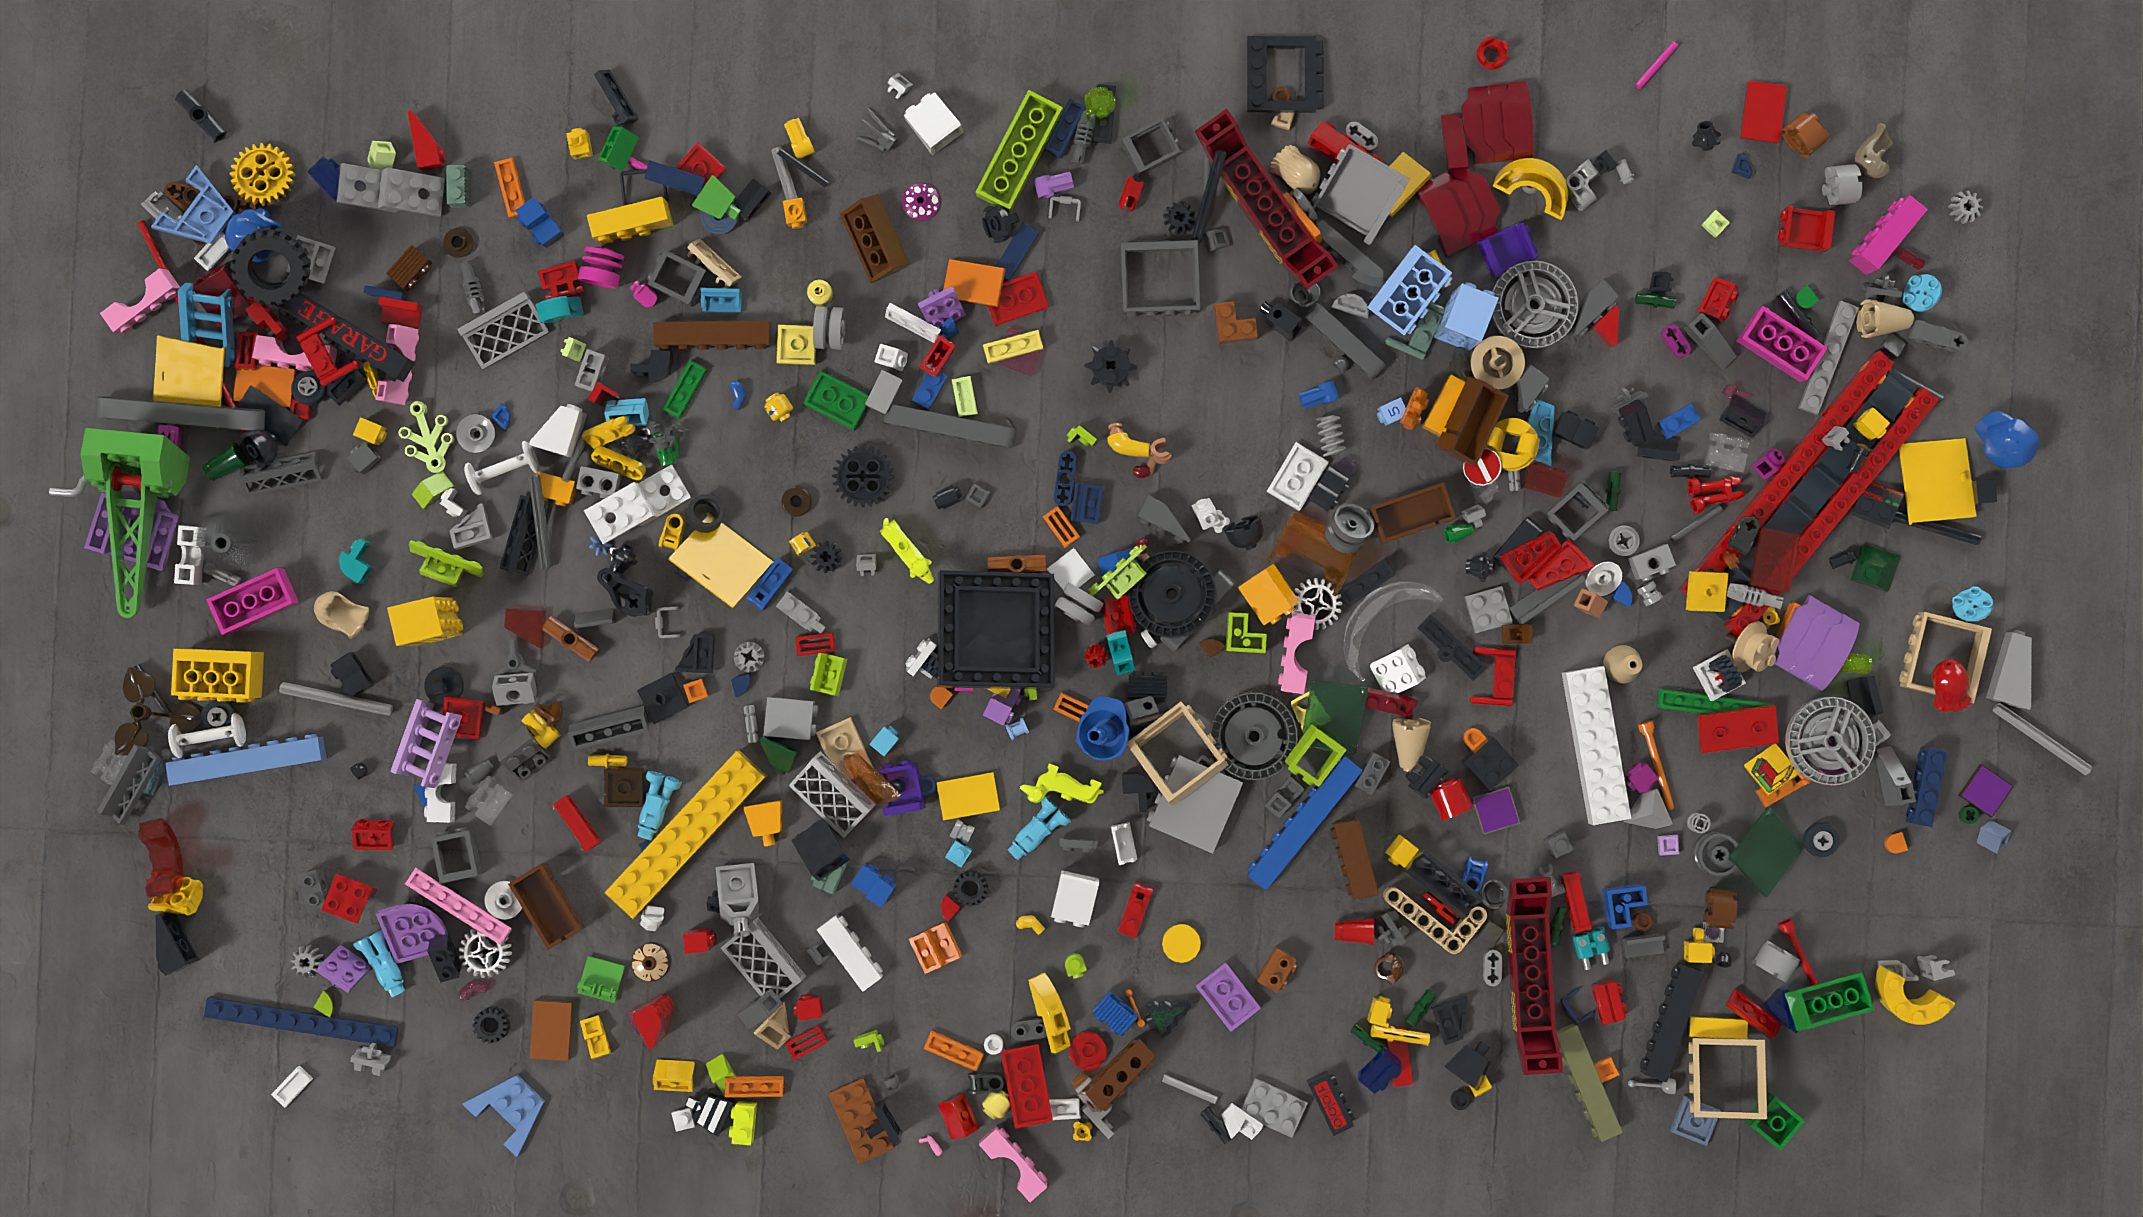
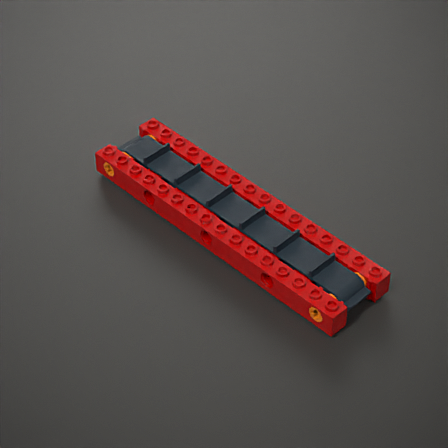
M1881 351L1872 353L1785 458L1779 470L1771 475L1693 571L1728 573L1727 591L1730 583L1747 585L1748 587L1759 588L1760 590L1763 589L1767 594L1778 596L1939 399L1926 388L1917 389L1894 368H1891L1894 362ZM1873 407L1890 424L1885 428L1887 432L1878 439L1876 437L1869 441L1853 424L1864 411ZM1834 426L1844 427L1849 432L1846 437L1849 438L1850 442H1840V446L1843 448L1842 451L1836 450L1833 446H1828L1822 441ZM1856 442L1865 444L1873 449V453L1868 452V458L1862 463L1858 474L1846 469L1854 455V449H1857V446H1855ZM1743 517H1754L1759 521L1760 527L1749 552L1744 555L1727 547L1728 541L1739 520ZM1746 522L1745 524L1748 527L1747 529L1752 528V526L1749 525L1750 522ZM1689 576L1679 587V590L1686 596ZM1726 593L1725 612L1714 613L1723 621H1726L1723 626L1736 637H1739L1749 624L1759 620L1769 606L1763 605L1759 607L1750 603L1740 602L1727 597Z

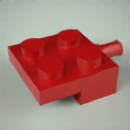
M252 296L246 298V301L250 304L245 309L246 312L265 333L271 329L283 343L290 339L286 334L289 332L287 328L276 318L277 316L265 303L261 305V303L254 302L255 298Z

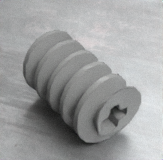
M1332 415L1315 419L1321 421L1317 428H1323V430L1318 432V435L1324 436L1320 443H1326L1325 446L1321 447V450L1327 451L1323 457L1340 454L1346 449V447L1340 446L1344 439L1338 438L1343 434L1342 431H1337L1341 424L1335 423L1340 419L1339 416Z

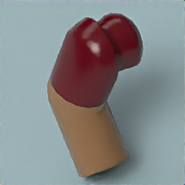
M1150 456L1147 465L1134 467L1133 475L1141 479L1151 476L1157 466V462Z
M1141 538L1137 540L1135 547L1138 545L1140 548L1144 544L1147 547L1149 545L1148 539ZM1147 548L1137 556L1141 562L1150 557L1146 553Z

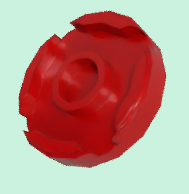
M1081 1032L1070 1043V1059L1075 1066L1083 1070L1098 1068L1106 1058V1043L1095 1032Z

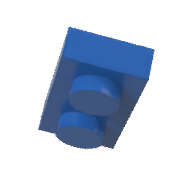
M939 372L936 377H933L927 373L912 401L929 410L948 376Z
M1690 404L1661 420L1657 425L1665 438L1669 439L1701 421V418L1693 405Z

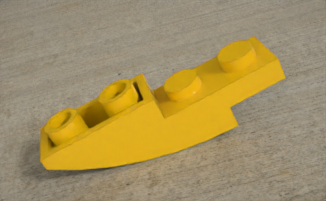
M1041 973L1028 981L1037 1016H1042L1051 1052L1058 1053L1071 1046L1067 1033L1071 1028L1062 1002L1046 973Z

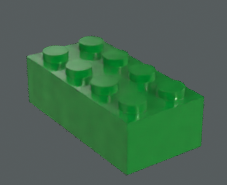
M1862 972L1785 993L1797 1031L1811 1029L1874 1010Z

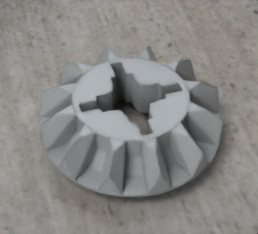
M1625 525L1616 527L1610 532L1608 539L1609 548L1620 556L1633 554L1640 542L1636 530ZM1620 536H1623V538L1630 537L1626 542V546L1624 544L1617 545L1621 540Z
M744 642L736 648L733 659L741 671L754 672L763 665L764 652L758 644ZM751 650H753L752 657L756 661L749 660L745 665L746 658L744 657V655H742V653L748 654L749 652H751Z

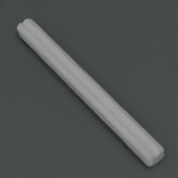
M282 682L279 692L283 694L390 716L393 712V705L291 683Z
M1997 703L1992 711L2083 775L2091 772L2092 766L2012 710L2001 703Z

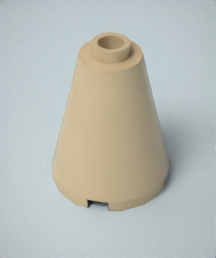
M1872 299L1864 300L1860 304L1863 307L1857 311L1856 316L1858 332H1862L1863 335L1861 336L1864 338H1872L1909 329L1915 320L1912 311Z
M1620 645L1606 653L1603 666L1607 676L1612 681L1629 683L1640 674L1642 660L1635 649L1630 646Z
M1403 717L1393 720L1392 727L1399 765L1406 772L1410 769L1415 771L1420 766L1416 762L1423 755L1431 722L1422 718H1417L1416 721Z

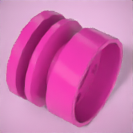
M584 247L583 252L591 255V257L582 256V260L590 265L580 267L578 280L600 287L618 289L620 276L612 271L613 269H622V265L615 263V261L623 262L624 256L603 247Z

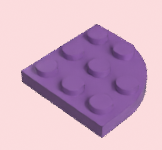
M401 904L376 912L377 919L396 964L428 955L427 950L430 939L448 934L442 920L431 910L422 906Z

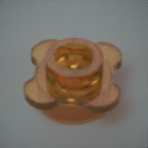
M1726 551L1727 555L1723 559L1731 571L1735 568L1739 570L1740 568L1737 564L1740 561L1734 553L1730 555Z

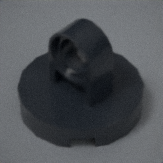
M998 204L989 205L983 211L986 212L985 217L982 218L984 231L988 238L992 237L995 240L993 241L994 243L1008 240L1011 234V225L1020 222L1017 212L1007 214L1005 209Z
M439 667L433 669L427 675L424 682V690L426 696L432 702L444 705L445 696L460 697L464 690V682L462 676L453 668Z

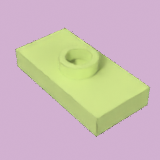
M971 376L952 379L959 418L978 414Z

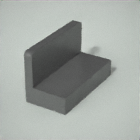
M1657 933L1622 938L1624 957L1630 958L1664 953L1663 940H1666L1665 935Z

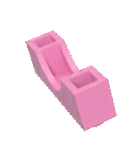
M159 268L145 279L146 292L143 299L137 305L129 307L124 303L114 302L100 313L112 332L122 334L129 332L135 323L142 322L147 318V314L162 307L163 302L173 299L177 295L180 286L169 270Z
M389 324L386 344L412 361H415L414 352L419 340L418 329ZM411 371L404 382L398 379L394 382L389 378L378 381L375 400L405 405L409 396L408 386L412 379Z
M256 335L252 358L258 360L259 364L271 366V363L277 364L278 367L289 369V366H295V369L307 371L308 368L313 369L304 352L298 355H288L282 341L274 337ZM325 345L335 364L337 349L331 345Z
M1293 612L1292 617H1288L1286 629H1290L1289 636H1285L1284 647L1287 648L1286 655H1282L1281 666H1284V673H1280L1278 684L1282 685L1281 691L1304 694L1308 671L1298 664L1295 650L1303 641L1312 639L1316 619L1314 615Z
M995 1126L979 1141V1146L991 1159L1006 1157L1017 1164L1021 1174L1017 1189L1031 1202L1047 1188L1046 1181L1048 1179L1041 1171H1036L1034 1168L1035 1164L1028 1156L1025 1158L1021 1154L1022 1149L1020 1146L1008 1139L1009 1134L1005 1129H999L998 1126Z

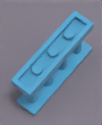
M184 283L178 289L181 340L197 343V336L223 340V347H225L224 365L229 367L236 361L237 354L234 343L232 310L234 298L232 297L231 289H227L220 297L196 294L193 291V284ZM194 302L221 305V315L199 312L195 309ZM195 320L221 322L222 332L198 329Z

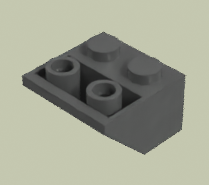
M1532 365L1524 369L1520 379L1513 385L1516 411L1519 414L1531 410L1537 403L1535 398L1543 394L1549 386L1546 384L1549 378Z
M525 725L494 747L499 762L521 782L553 760L548 751L535 740V735Z

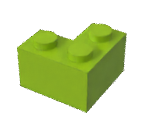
M1229 612L1227 614L1225 651L1266 653L1267 634L1247 633L1248 613Z

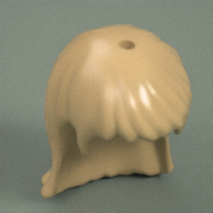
M1285 146L1281 153H1277L1273 161L1270 162V172L1280 176L1291 188L1298 189L1304 195L1312 194L1317 189L1320 182L1319 167L1309 157L1301 154L1295 146Z
M330 591L316 599L314 613L320 623L331 629L341 631L350 639H353L363 630L364 624L368 620L369 608L356 605L340 593Z

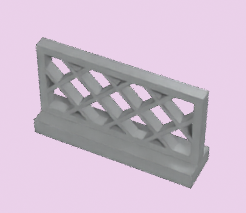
M527 291L457 329L482 369L549 333L545 323H540L544 331L538 334L530 332L532 321L539 323L537 309ZM527 304L532 310L530 318L520 316L521 307ZM511 315L516 317L514 327L503 325L505 316ZM519 318L529 320L527 331L516 329ZM489 325L499 326L497 337L486 334ZM502 327L513 330L510 341L499 338ZM515 331L526 334L524 342H513ZM473 334L482 335L480 346L473 345L469 337ZM485 336L496 339L493 350L483 347ZM499 340L509 343L508 350L504 353L496 351ZM482 350L493 352L491 360L484 364L480 357Z
M821 751L789 784L843 838L876 805ZM811 766L818 771V777H810L809 768ZM798 780H806L807 789L799 788L796 785ZM810 781H819V790H811ZM823 781H829L832 784V790H824ZM811 793L820 794L821 803H815L812 800ZM824 794H833V803H825ZM837 794H842L846 797V803H837ZM825 807H834V816H829L825 812ZM838 807H847V816H838ZM851 808H857L862 814L859 817H852ZM839 820H848V829L846 831L839 826Z
M757 917L748 925L749 931L754 936L753 942L743 941L742 930L740 932V941H736L738 937L734 936L721 949L760 996L766 992L767 988L776 989V996L780 999L799 984L806 975ZM739 944V954H733L728 949V946ZM743 945L753 946L752 956L742 955ZM756 947H763L766 950V956H756ZM742 958L752 959L751 969L742 966ZM755 960L765 961V970H755ZM769 961L775 962L778 965V972L768 971ZM754 973L764 974V984L757 983L754 980ZM776 975L777 985L767 984V976ZM781 976L788 977L792 984L788 987L780 986Z

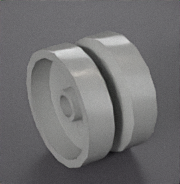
M816 306L813 324L814 348L825 349L829 337L831 349L842 350L845 337L844 308L833 307L829 319L827 307Z
M1068 582L1063 591L1072 600L1069 601L1064 597H1059L1055 606L1063 610L1067 616L1077 622L1081 621L1090 627L1095 617L1086 611L1087 608L1094 612H1099L1104 603Z

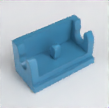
M701 288V308L703 312L741 313L742 291L740 289Z

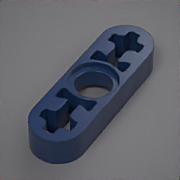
M1064 451L1059 457L1054 501L1059 506H1067L1072 497L1076 456L1071 451ZM1067 454L1073 459V462L1069 463V468H1073L1072 472L1060 470L1061 467L1065 468V461H1062V458H1065ZM1063 473H1067L1071 477V481L1068 484L1060 482L1059 478ZM1058 486L1070 487V491L1065 490V496L1068 497V500H1064V503H1060V499H1057V496L1061 495L1062 489H1058Z

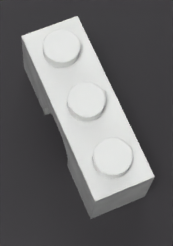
M179 526L177 545H180L182 548V559L179 564L175 565L174 583L202 585L204 553L201 549L204 550V548L194 547L205 546V544H202L205 542L192 541L205 540V538L202 539L200 537L203 532L202 527Z
M445 763L437 788H425L427 806L424 809V816L427 817V822L450 823L455 821V802L445 801L441 797L440 790L444 784L456 783V764Z

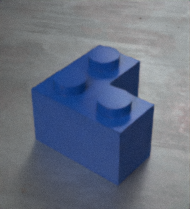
M535 197L515 210L519 215L516 217L517 220L527 230H532L534 233L532 238L538 245L542 244L547 248L565 235L544 205Z
M870 863L869 865L864 864L851 885L866 894L865 898L882 908L897 885L894 883L895 879L887 874L883 876L878 872L879 869Z
M1633 884L1602 889L1607 927L1611 929L1632 927L1629 908L1648 905L1645 885Z

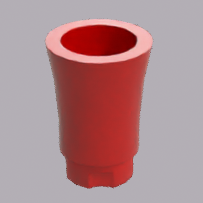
M1374 918L1343 922L1336 921L1335 940L1374 945Z

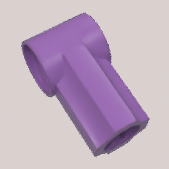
M1070 172L1051 177L1050 175H1045L1034 179L1038 199L1048 198L1055 195V193L1074 189Z

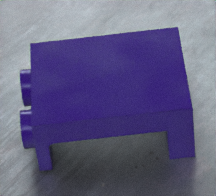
M1516 223L1477 241L1491 277H1497L1503 274L1502 272L1519 263L1537 258V247L1534 242H1531L1529 237L1531 235L1530 230L1524 223Z
M911 760L899 762L900 766L893 767V763L881 765L882 769L876 770L877 774H880L885 800L884 816L926 808L918 763L911 764ZM899 779L904 783L905 788L901 794L893 795L889 792L888 785L892 780Z

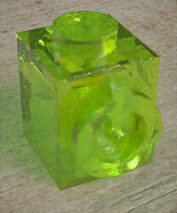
M1105 87L1090 89V92L1085 95L1086 115H1097L1098 118H1104L1114 111L1116 100L1113 97L1112 91H1108Z
M1849 653L1841 667V672L1868 674L1872 667V659L1869 655Z

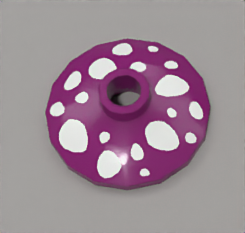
M917 183L908 187L905 191L902 205L905 213L910 218L917 221H925L934 217L938 212L940 199L937 191L932 186L925 183ZM923 198L924 202L922 204L917 203V199Z

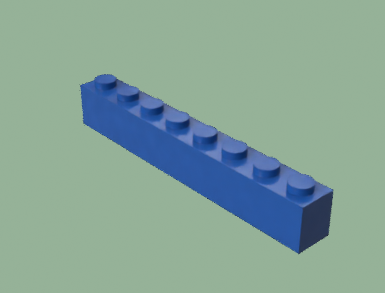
M1342 755L1319 787L1317 786V788L1313 786L1307 794L1309 798L1305 802L1301 801L1295 809L1297 811L1296 814L1286 819L1283 823L1284 829L1274 834L1271 838L1273 841L1269 847L1265 846L1259 853L1261 857L1258 861H1253L1249 865L1247 875L1263 889L1267 890L1363 770L1346 756Z

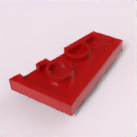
M1549 531L1505 553L1500 558L1516 583L1521 585L1562 546L1554 533Z
M1568 539L1527 580L1539 591L1591 570L1595 566Z

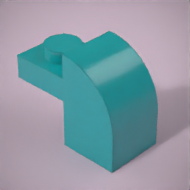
M562 296L547 299L536 304L539 323L558 322L563 318H574L584 315L580 297Z
M364 539L355 540L350 547L351 552L342 551L339 557V565L342 572L359 584L365 583L374 568L361 560L371 544Z
M1125 630L1106 635L1116 675L1135 671Z

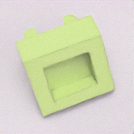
M1715 210L1701 226L1716 238L1730 222Z
M568 337V339L564 340L566 343L565 348L560 351L563 356L580 362L587 344Z

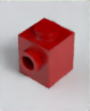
M812 994L801 995V999H798L796 1005H794V1014L798 1016L799 1021L821 1018L824 1015L821 996L812 997Z

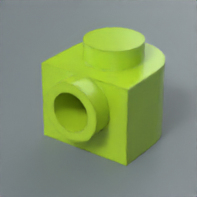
M1077 953L1067 956L1065 968L1068 977L1073 976V979L1084 976L1087 968L1083 957Z

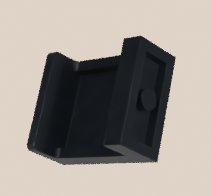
M823 818L814 822L811 827L798 833L791 840L810 874L818 882L850 860L832 833L831 826Z

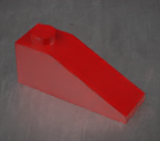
M407 111L417 168L421 171L444 168V161H446L445 151L442 150L419 117L413 111Z

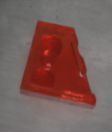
M506 608L504 628L536 647L543 648L544 630L542 628L545 624L546 611Z

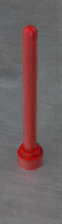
M1786 919L1778 923V927L1784 935H1787L1797 958L1800 959L1799 962L1810 985L1819 984L1794 933L1795 924L1793 920Z

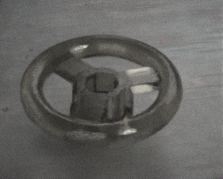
M1459 346L1453 351V361L1450 362V370L1454 376L1458 375L1464 382L1468 378L1464 374L1465 371L1470 372L1471 378L1475 377L1471 370V354L1466 348Z

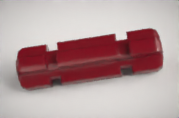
M1900 245L1892 252L1893 256L1897 255V258L1905 263L1913 264L1912 267L1917 270L1922 269L1925 264L1924 259L1916 258L1917 255L1905 248L1901 249Z

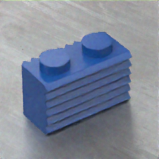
M1109 990L1094 1006L1092 1011L1097 1020L1107 1023L1109 1029L1115 1034L1119 1033L1120 1036H1123L1138 1017L1135 1011Z

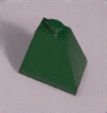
M1862 544L1851 581L1888 592L1900 556Z
M762 736L759 741L770 764L775 767L774 770L784 775L786 772L790 773L801 751L771 737Z

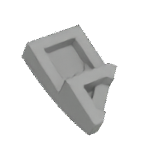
M1898 960L1877 961V967L1881 965L1905 978V981L1919 980L1917 975H1914L1904 963Z

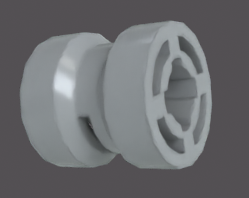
M1654 580L1636 589L1639 595L1643 596L1645 606H1649L1663 598L1661 592L1657 591Z
M1692 813L1688 816L1686 822L1688 828L1697 833H1705L1711 824L1710 819L1700 813Z
M957 820L949 837L953 839L958 838L967 845L975 827L966 826L962 821Z

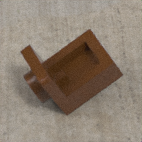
M1531 624L1502 625V644H1531L1533 642Z

